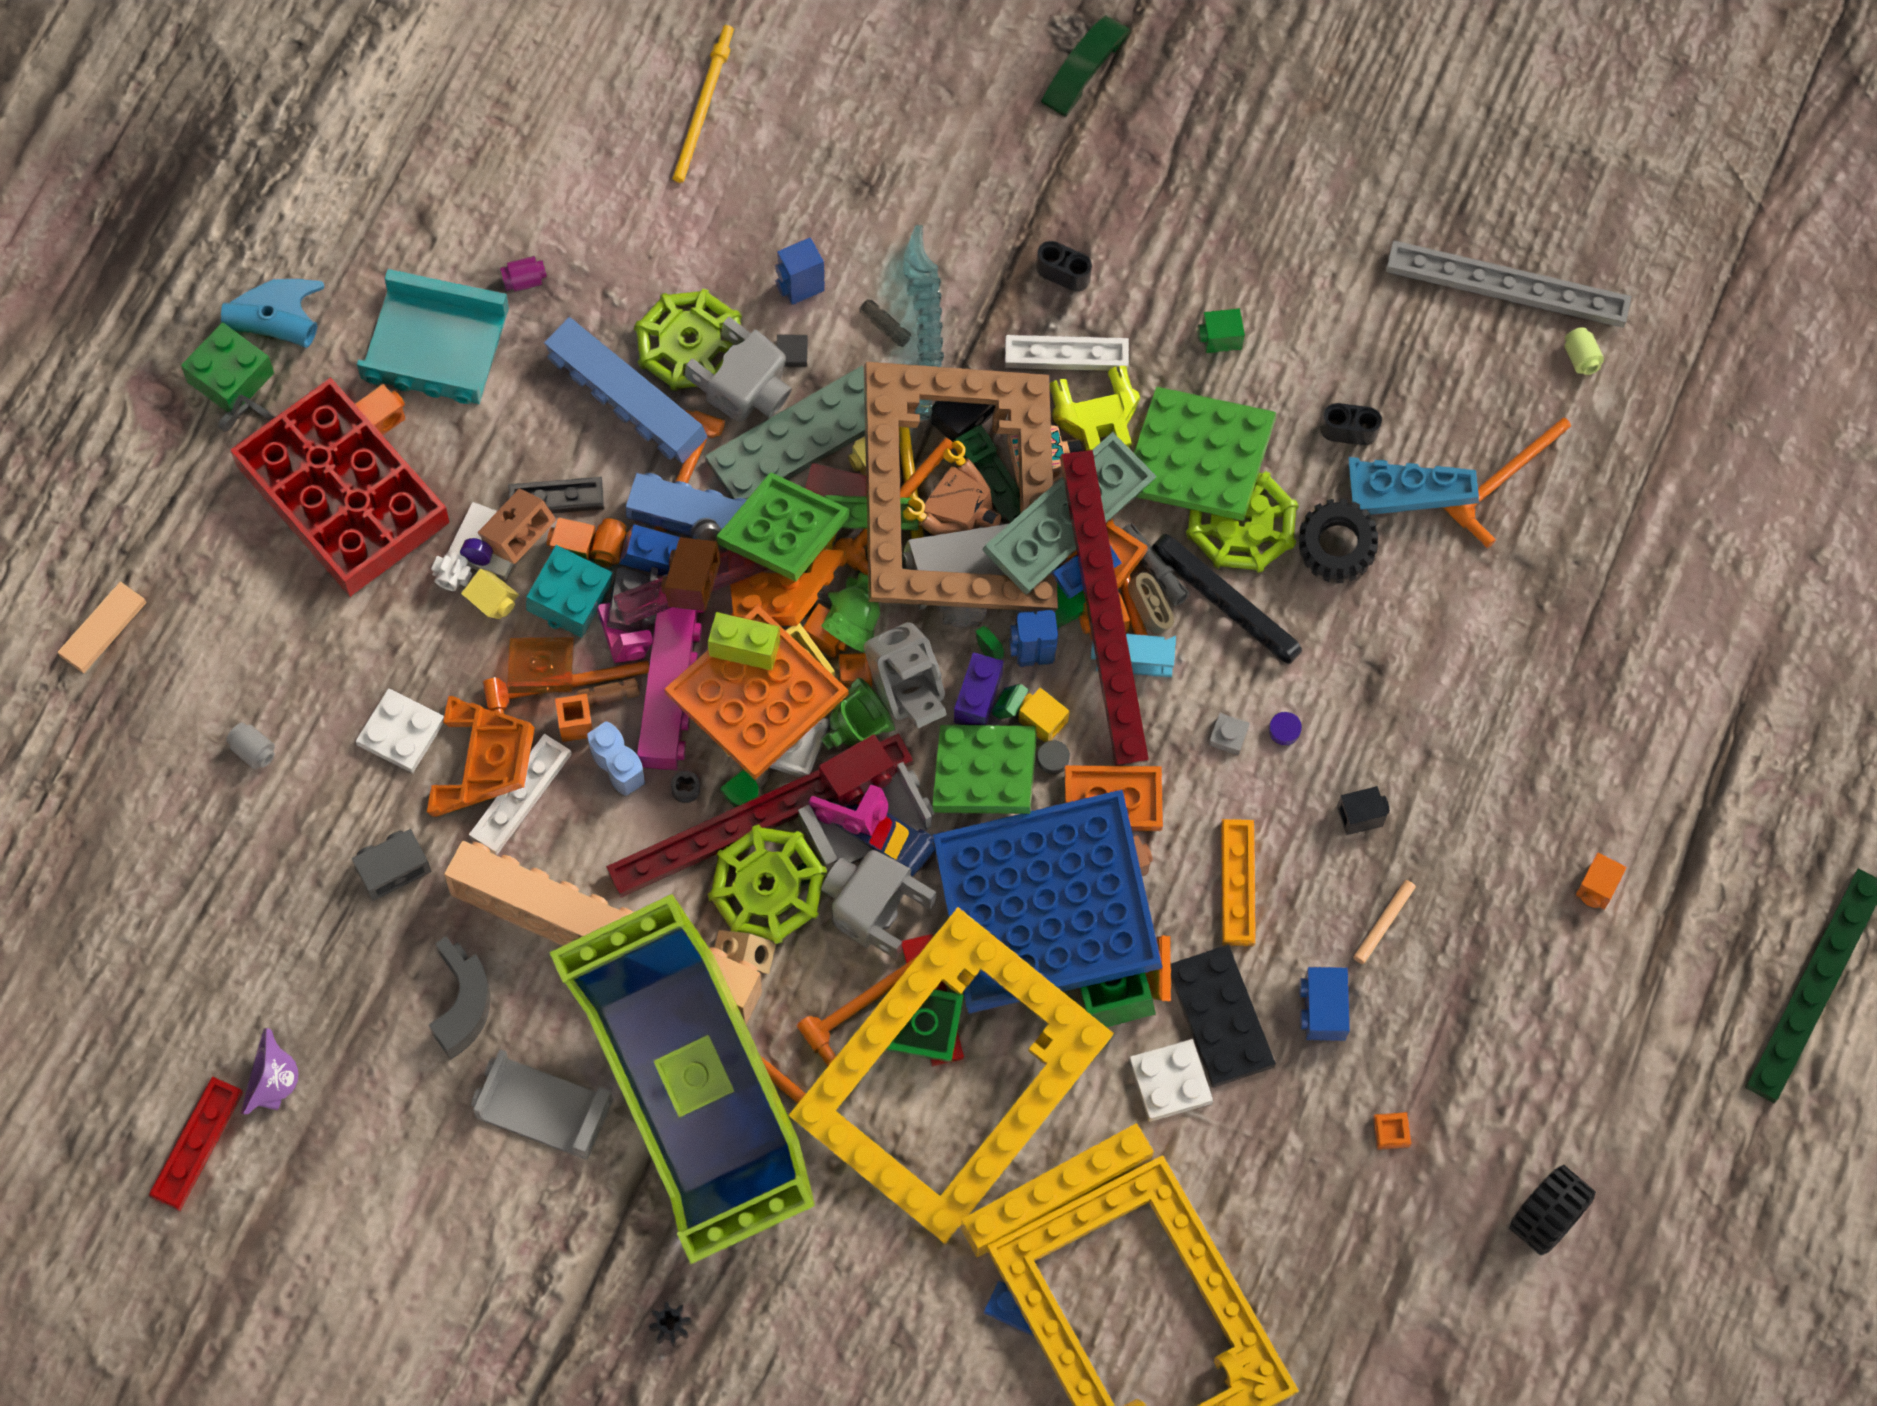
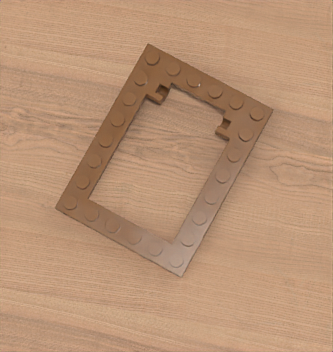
M866 362L864 365L869 602L1020 611L1053 610L1055 612L1058 609L1057 581L1052 574L1048 575L1029 594L1025 595L1007 575L902 569L899 427H918L920 414H915V410L919 405V399L996 405L992 418L993 432L996 434L1018 435L1021 514L1053 485L1049 375Z

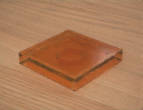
M574 637L510 638L507 677L508 693L572 692Z

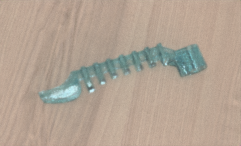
M915 225L906 247L903 272L909 280L907 284L908 296H914L913 307L914 310H918L916 315L917 325H919L917 329L919 340L917 344L919 355L917 365L942 367L941 361L944 359V352H941L943 345L941 331L943 324L940 322L942 307H939L942 297L941 293H939L941 278H938V266L928 258L924 251L923 225ZM919 399V405L915 410V414H920V420H929L932 412V400Z

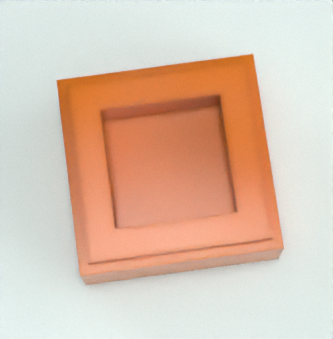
M865 653L839 654L840 682L845 687H851V684L857 678H862L872 686V674Z
M1407 1112L1374 1114L1373 1123L1377 1150L1410 1148L1411 1138Z

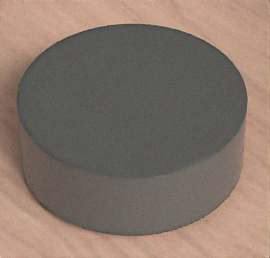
M1052 740L1045 742L1038 751V765L1048 774H1059L1065 770V765L1069 764L1070 752L1067 746L1060 741Z

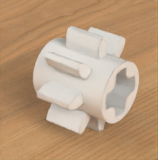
M447 552L444 558L437 556L431 567V570H433L432 575L436 576L435 583L450 591H456L459 585L466 587L472 575L470 572L471 568L467 566L469 561L464 556L455 552Z

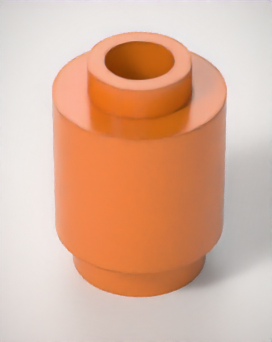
M605 518L602 524L597 526L589 553L597 565L612 567V565L619 564L627 534V526L623 522L612 518Z

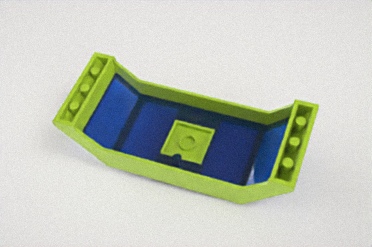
M672 894L549 952L562 982L567 985L589 1018L669 1194L678 1229L677 1235L690 1264L815 1206L799 1139L715 956Z

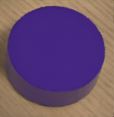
M476 538L466 539L460 550V554L470 563L479 566L488 565L494 553L488 543Z
M1290 712L1276 714L1271 719L1269 725L1270 737L1280 745L1295 743L1300 737L1302 730L1300 719Z

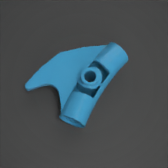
M306 279L270 280L247 291L229 303H223L221 323H225L234 331L270 336L308 348L315 338L317 323L312 321L301 307V301L305 296L323 290L324 283L322 281Z

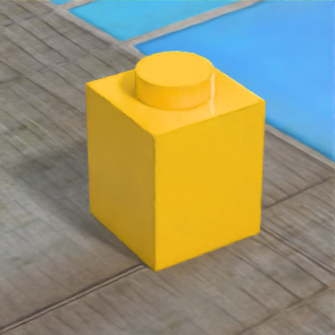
M1039 688L1034 695L1029 693L1025 696L1019 707L1018 722L1023 726H1036L1037 737L1045 743L1052 741L1068 723L1070 711L1042 688Z

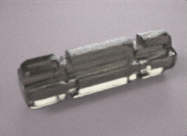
M865 300L859 308L860 313L864 317L871 319L870 322L887 337L890 336L895 344L904 347L911 339V333L904 327H900V323L884 309H879L880 306L873 300Z

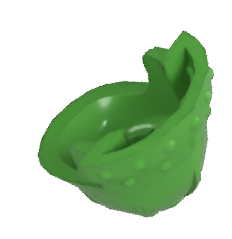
M860 573L858 580L848 577L845 589L828 592L832 607L821 626L838 640L856 650L864 652L865 642L874 638V628L880 616V606L878 602H869L868 576Z
M857 678L851 684L848 696L833 709L829 722L831 731L823 736L821 740L828 750L834 745L837 747L842 743L854 746L873 734L876 736L882 732L888 733L895 730V725L887 708L876 692L862 678Z

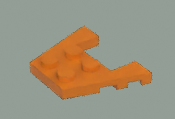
M728 550L727 559L733 615L744 618L759 605L780 626H798L818 600L817 593L823 585H829L834 579L833 572L838 566L843 567L847 562L845 550H822L814 559L811 572L803 573L796 582L779 573H753L756 562Z
M448 696L443 723L448 727H472L462 784L431 785L427 813L432 817H437L524 788L535 729L527 721L498 711H490L478 704L467 703L454 696Z

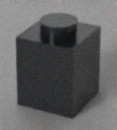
M1378 786L1340 795L1337 804L1346 836L1383 827L1387 814L1390 813L1388 800L1385 795H1380Z

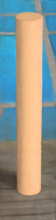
M1408 880L1403 882L1353 956L1354 960L1358 963L1364 964L1404 906L1416 888L1412 882Z

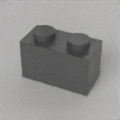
M411 829L405 832L402 830L396 831L389 835L385 842L377 846H366L357 853V856L352 858L354 866L372 901L432 872L429 862Z

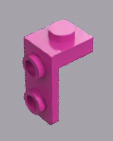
M610 603L600 604L597 612L614 663L643 659L653 642L650 630L630 633L606 627Z
M871 784L856 811L815 796H811L808 801L819 821L826 824L834 822L842 825L853 834L861 832L872 836L877 824L886 817L888 812V801L882 788Z

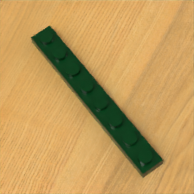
M1859 868L1855 871L1745 1086L1746 1089L1774 1104L1779 1099L1877 905V878Z

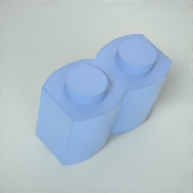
M606 721L587 733L593 760L600 768L608 772L611 784L619 793L627 796L645 784L641 760L632 749L624 745L620 731L613 724Z

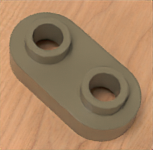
M1140 573L1131 579L1128 583V591L1144 626L1154 634L1164 633L1173 626L1174 616L1158 582L1148 573Z

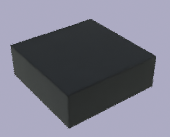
M777 334V348L786 357L784 367H807L808 335Z

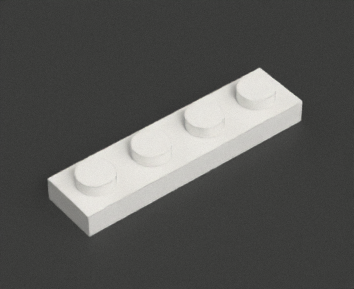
M1006 335L1005 368L1109 371L1111 368L1117 367V371H1120L1119 366H1126L1128 371L1129 338Z
M544 734L530 752L524 788L497 796L470 832V839L485 845L490 849L491 853L498 855L572 755L571 750Z

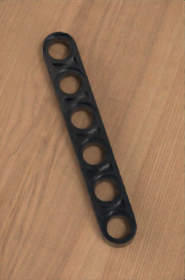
M1163 534L1152 545L1153 549L1167 566H1172L1179 576L1280 660L1291 664L1302 653L1300 644L1290 634L1173 537Z

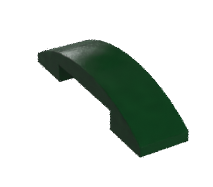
M1106 15L1091 27L1069 54L1041 99V103L1067 117L1082 97L1084 87L1111 52L1115 53L1129 35L1130 29Z
M979 425L959 436L955 441L963 443L965 446L963 457L970 459L989 486L992 508L1001 515V520L1004 524H1010L1020 515V488L998 457L997 447L983 426Z

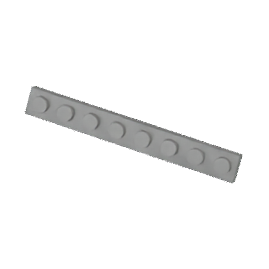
M1394 240L1386 268L1388 273L1624 328L1632 297Z

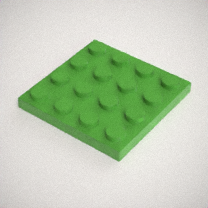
M1156 386L1134 454L1157 477L1136 497L1244 521L1274 427L1276 412Z

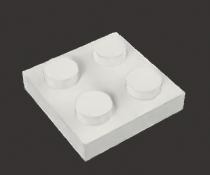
M388 688L358 736L356 743L357 746L413 773L443 726L444 716Z
M1193 1039L1129 1058L1149 1122L1213 1103Z

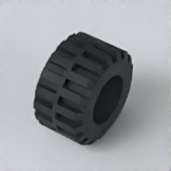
M1341 498L1340 502H1334V499H1330L1323 506L1321 503L1314 506L1315 510L1312 513L1309 511L1306 514L1305 521L1300 526L1299 550L1307 568L1310 567L1312 574L1316 577L1320 575L1327 582H1330V579H1334L1336 583H1343V579L1348 578L1350 581L1355 580L1358 574L1361 573L1363 575L1367 572V567L1372 565L1375 560L1378 548L1376 523L1374 519L1371 520L1370 513L1366 509H1360V504L1356 502L1349 504L1347 499ZM1345 526L1351 529L1357 536V546L1351 553L1345 556H1332L1321 548L1319 542L1321 534L1330 527Z
M1565 1165L1559 1166L1542 1181L1519 1208L1511 1220L1509 1229L1540 1256L1549 1253L1594 1201L1596 1191Z

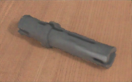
M1133 523L1126 525L1122 530L1148 546V551L1141 559L1140 564L1156 579L1161 590L1164 591L1174 606L1182 604L1190 596V592L1177 579L1175 570L1172 566H1167Z

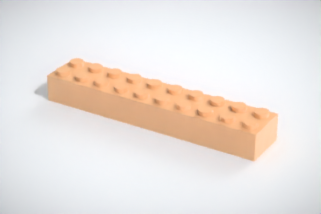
M462 840L444 873L451 896L562 946L633 913V911L624 907L618 910L609 906L608 901L598 895L591 894L590 897L578 892L579 889L569 882L561 881V883H557L549 879V875L542 870L532 868L530 871L521 867L516 859L508 855H502V857L490 853L488 847L479 842L470 844ZM671 933L606 965L653 985L703 961L687 935L680 934L677 936ZM710 947L709 949L715 956L744 1022L747 1024L762 994L761 974L753 964L743 960L737 963L728 959V955L725 952ZM708 970L665 990V992L685 1001L689 997H696L699 990L705 993L702 1000L709 1005L708 1011L730 1020Z

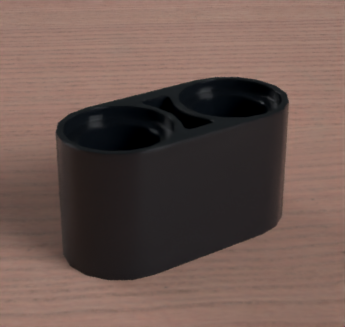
M1046 241L1038 248L1036 269L1041 277L1071 291L1078 292L1085 290L1090 284L1092 261L1085 254L1061 243ZM1046 258H1053V259H1055L1056 261H1055V262H1048V261H1046V260H1044V259H1046ZM1079 270L1083 274H1074L1072 271Z
M1333 403L1328 405L1324 411L1320 432L1329 441L1370 445L1378 437L1382 416L1379 411L1372 407ZM1329 420H1338L1342 424L1334 425ZM1366 423L1372 426V428L1366 429L1363 428L1360 424Z

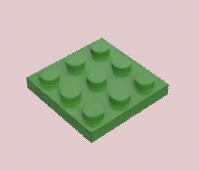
M770 472L716 536L717 543L796 582L850 517L849 509Z
M940 725L932 805L934 813L1031 814L1037 736L1036 726Z

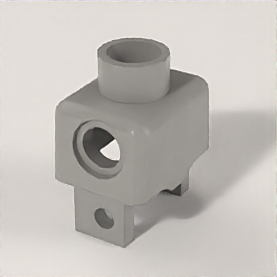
M728 317L723 322L721 335L733 345L724 354L723 365L714 375L692 358L686 364L685 377L707 393L706 401L737 422L744 421L755 408L771 418L780 410L792 392V388L780 380L786 361L785 354L757 329L750 333L732 318Z
M904 623L865 642L864 652L878 696L895 719L902 720L909 717L917 728H920L947 715L945 707L940 703L945 697V691L939 665L933 654L930 641L913 623ZM920 687L913 693H903L908 688Z
M875 850L869 851L858 867L846 859L840 858L832 867L822 885V891L835 899L832 904V922L834 926L866 949L872 944L896 960L902 952V941L890 935L884 929L890 928L897 918V909L902 897L906 895L929 910L933 907L936 900V891L911 877L910 868Z

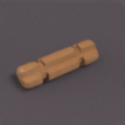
M632 678L623 680V684L614 682L596 686L592 691H589V688L579 690L576 695L587 694L589 707H593V703L603 705L623 700L622 697L627 696V699L638 697L640 690L637 680Z

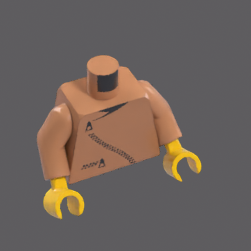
M960 441L952 443V447L957 451V456L953 455L948 448L943 453L944 459L950 463L956 462L957 467H950L925 504L920 498L913 497L908 501V504L915 511L910 507L903 511L905 519L909 521L918 519V524L933 536L979 529L980 526L983 528L998 526L1001 521V515L991 511L993 506L989 486L970 459L963 457L965 446Z

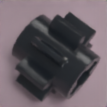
M665 1302V1309L660 1313L656 1310L652 1311V1315L657 1320V1323L650 1324L649 1330L651 1332L659 1331L657 1336L658 1344L666 1339L671 1341L672 1346L675 1347L676 1339L680 1336L688 1339L689 1336L684 1326L692 1323L691 1317L682 1318L683 1305L674 1309L670 1308L668 1302ZM673 1318L675 1323L674 1330L668 1331L665 1326L667 1323L666 1319Z

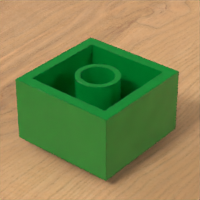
M223 322L181 364L187 383L226 412H231L238 396L244 395L251 399L274 374L269 356Z
M1145 972L1080 987L1086 1011L1105 1027L1156 1015Z
M934 990L887 1047L886 1051L951 1063L964 995Z

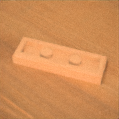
M119 582L58 651L59 656L82 673H85L146 604L145 599L122 582Z

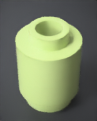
M1583 327L1570 331L1564 338L1566 342L1564 347L1575 371L1585 375L1597 372L1604 362V357L1593 334Z

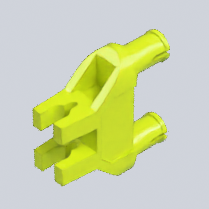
M1119 366V373L1117 367H1113L1108 371V376L1115 393L1110 396L1074 403L1066 379H1060V386H1058L1057 380L1049 384V390L1055 405L1052 412L1055 423L1065 432L1082 441L1085 451L1093 450L1101 443L1099 438L1109 436L1112 432L1130 449L1129 446H1131L1132 442L1127 425L1136 411L1140 395L1138 391L1131 387L1126 366Z

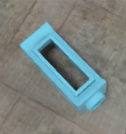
M1126 634L1133 674L1172 678L1176 636L1164 640L1165 637ZM1092 640L1091 659L1096 660L1095 651H1094V645H1093V640Z

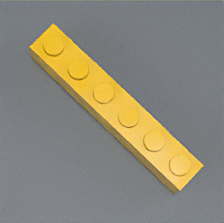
M1135 1123L962 1218L960 1229L976 1257H979L988 1252L986 1250L988 1244L1150 1162L1154 1151L1138 1124Z

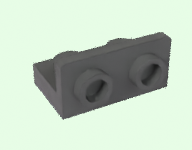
M652 566L648 574L617 567L614 573L606 627L631 633L644 631L648 625H654L658 607L653 606L654 598H658L661 580L657 579V567Z

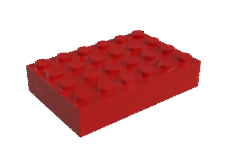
M331 377L230 450L236 467L349 597L450 523L446 506Z

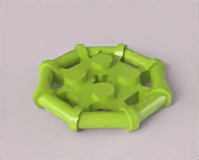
M702 288L701 291L669 295L665 292L660 295V299L641 320L635 322L634 330L637 334L639 351L637 363L641 369H647L668 384L671 390L678 391L679 388L697 387L685 375L683 376L686 364L693 358L715 375L723 365V359L715 368L711 363L712 359L720 351L726 353L733 345L730 341L721 340L720 329H722L723 322L730 317L741 325L742 315L738 310H732L711 295L708 289ZM696 304V307L690 308L691 311H682V309L676 308V306ZM707 306L720 315V317L716 319L704 311ZM667 311L669 315L660 325L656 324L655 322ZM693 333L696 334V341L694 343H685L683 335L691 336ZM650 335L659 336L660 347L651 350ZM664 357L675 365L674 372L672 373L657 361Z
M1264 471V473L1258 474L1255 483L1256 487L1252 493L1245 515L1250 522H1246L1245 527L1239 526V522L1233 520V518L1211 514L1210 524L1201 525L1202 512L1190 509L1188 529L1185 532L1187 539L1195 542L1214 563L1213 567L1220 569V567L1249 569L1259 573L1263 572L1264 567L1285 551L1294 548L1296 544L1294 539L1296 510L1299 506L1297 500H1292L1273 480L1270 472ZM1264 489L1268 491L1279 505L1272 507L1269 504L1267 497L1262 495ZM1283 516L1282 532L1280 533L1273 530L1274 518ZM1212 535L1221 541L1222 548L1220 551L1207 536ZM1264 541L1265 543L1267 541L1274 543L1265 552L1259 553V545ZM1229 551L1249 553V557L1228 554Z
M755 825L750 832L723 851L719 850L716 854L718 860L708 899L714 903L731 931L750 933L778 944L783 942V938L810 919H816L819 915L817 910L824 876L827 875V868L821 865L804 840L803 833L799 831L795 833ZM765 841L785 844L782 852H771L765 849ZM754 845L756 851L739 862L735 858ZM795 851H797L807 868L800 871L797 870L790 859ZM729 866L736 868L735 882L733 881L732 887H725ZM764 876L769 879L774 877L775 882L772 884L773 888L770 891L766 889L760 891L759 889L763 884L761 878ZM810 879L805 903L798 899L801 893V880ZM736 896L743 907L742 912L738 916L727 901L728 898ZM793 905L800 910L782 924L779 923L777 916ZM752 915L768 918L769 927L748 924Z

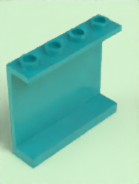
M387 269L384 278L387 293L365 361L358 359L357 362L360 378L373 385L382 383L392 385L401 391H420L433 398L443 396L452 398L461 404H470V402L480 404L509 311L507 294Z

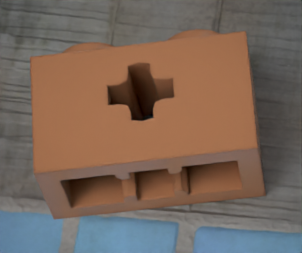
M519 488L477 533L484 542L492 547L493 554L515 565L550 528L556 519L543 499Z

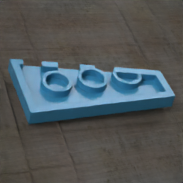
M1349 457L1352 503L1360 504V509H1366L1370 515L1479 503L1476 470L1435 466L1434 469L1419 467V464L1406 463V466L1388 464V461L1384 460L1364 462L1360 461V458Z

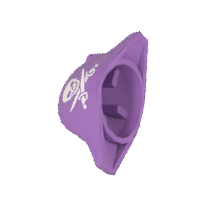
M263 1029L241 1114H250L257 1106L278 1110L281 1099L291 1094L298 1082V1068L295 1061L277 1045L271 1029Z

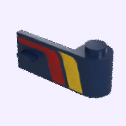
M862 799L854 805H847L846 808L856 811ZM888 812L886 817L879 821L872 836L861 832L853 834L842 825L834 823L873 850L910 868L911 877H914L935 851L934 839L930 834L922 829L916 831Z

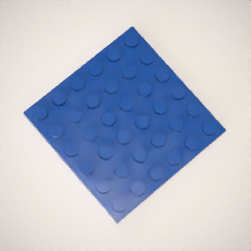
M1123 790L1031 811V814L1013 815L933 835L949 917L959 907L1062 992L1163 968ZM982 970L979 971L963 991L969 1014L1020 1002Z

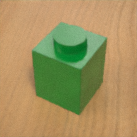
M1240 308L1204 312L1202 324L1197 325L1199 342H1204L1206 353L1242 350L1245 332Z

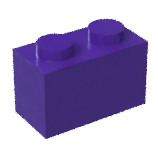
M973 652L954 708L953 723L959 725L987 724L1002 678L1004 661Z

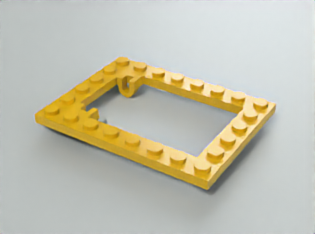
M958 907L788 1116L946 1244L961 1225V1219L971 1213L1114 1033ZM982 970L1048 1024L1027 1050L1045 1064V1067L946 1190L939 1196L836 1110L941 981L961 995L979 971Z
M1163 1155L988 1244L986 1247L1072 1405L1115 1406L1035 1261L1149 1203L1232 1347L1214 1358V1364L1217 1369L1223 1367L1226 1371L1227 1378L1225 1383L1229 1389L1198 1406H1275L1296 1395L1299 1391ZM1137 1398L1124 1406L1146 1405Z

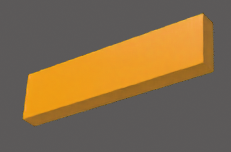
M1221 820L1222 946L1228 944L1229 946H1255L1254 820Z

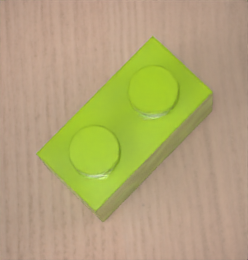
M716 612L708 639L709 656L772 671L780 645L779 626Z

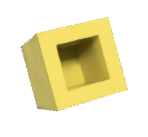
M479 569L461 593L485 615L495 619L507 616L515 606L514 601L519 596L517 592L496 574L484 569Z

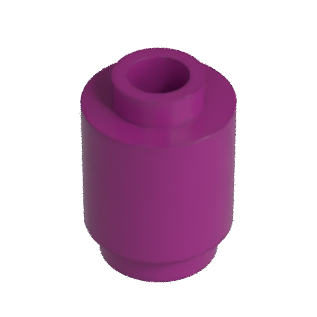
M535 255L507 262V266L500 267L506 291L514 289V292L541 286L543 285L541 279L547 278L543 261H536Z

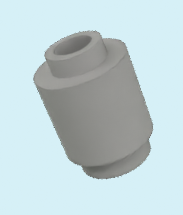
M243 722L239 723L230 731L226 738V742L230 745V750L253 769H257L260 766L262 768L266 767L275 756L273 752L275 748L274 743L252 725H246Z

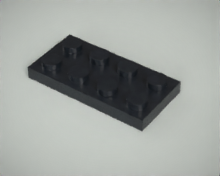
M1229 944L1171 963V981L1212 1087L1215 1088L1275 1068V1060Z

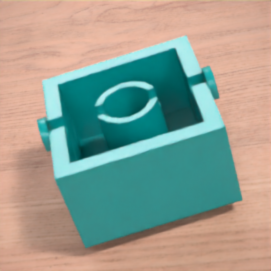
M555 545L526 596V611L546 620L547 624L554 629L560 627L583 638L597 613L598 606L603 603L612 586L613 572Z

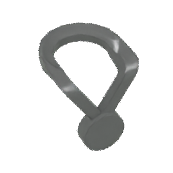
M240 395L236 399L231 412H227L221 418L218 427L224 432L228 431L233 427L237 418L250 407L269 421L275 418V416L249 398Z

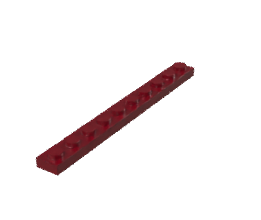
M1093 450L1064 453L1060 456L1115 766L1147 762L1149 757Z
M899 733L880 741L895 764V773L899 763L903 762L906 768L913 765V759ZM819 770L616 861L606 866V869L620 898L716 855L719 850L723 851L750 832L755 825L773 829L797 818L798 810L809 805L808 801L811 796L829 802L834 801V799L821 781Z

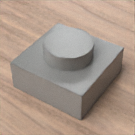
M1219 713L1209 746L1239 755L1250 723Z

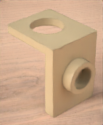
M718 931L715 948L725 952L728 955V959L737 963L740 960L749 962L757 967L758 972L769 974L776 946L773 941L750 933ZM762 945L765 950V958L762 963L758 964L755 960V951L758 946Z

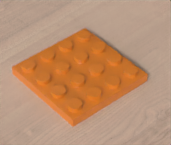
M759 605L744 618L779 626L780 645L772 671L710 657L708 649L664 689L665 694L755 780L848 696V689Z

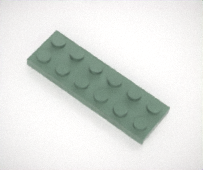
M858 367L705 455V461L730 497L734 500L736 498L748 499L770 472L788 480L811 467L812 463H818L864 436V367Z
M1113 432L1093 449L1106 523L1157 477ZM1063 477L982 549L1025 595L1029 594L1076 551Z

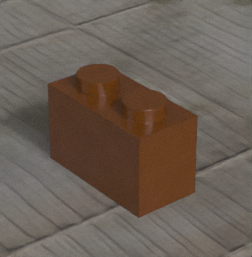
M679 538L676 550L672 549L670 553L668 575L664 574L661 583V591L663 594H666L668 607L706 611L721 562L717 541Z

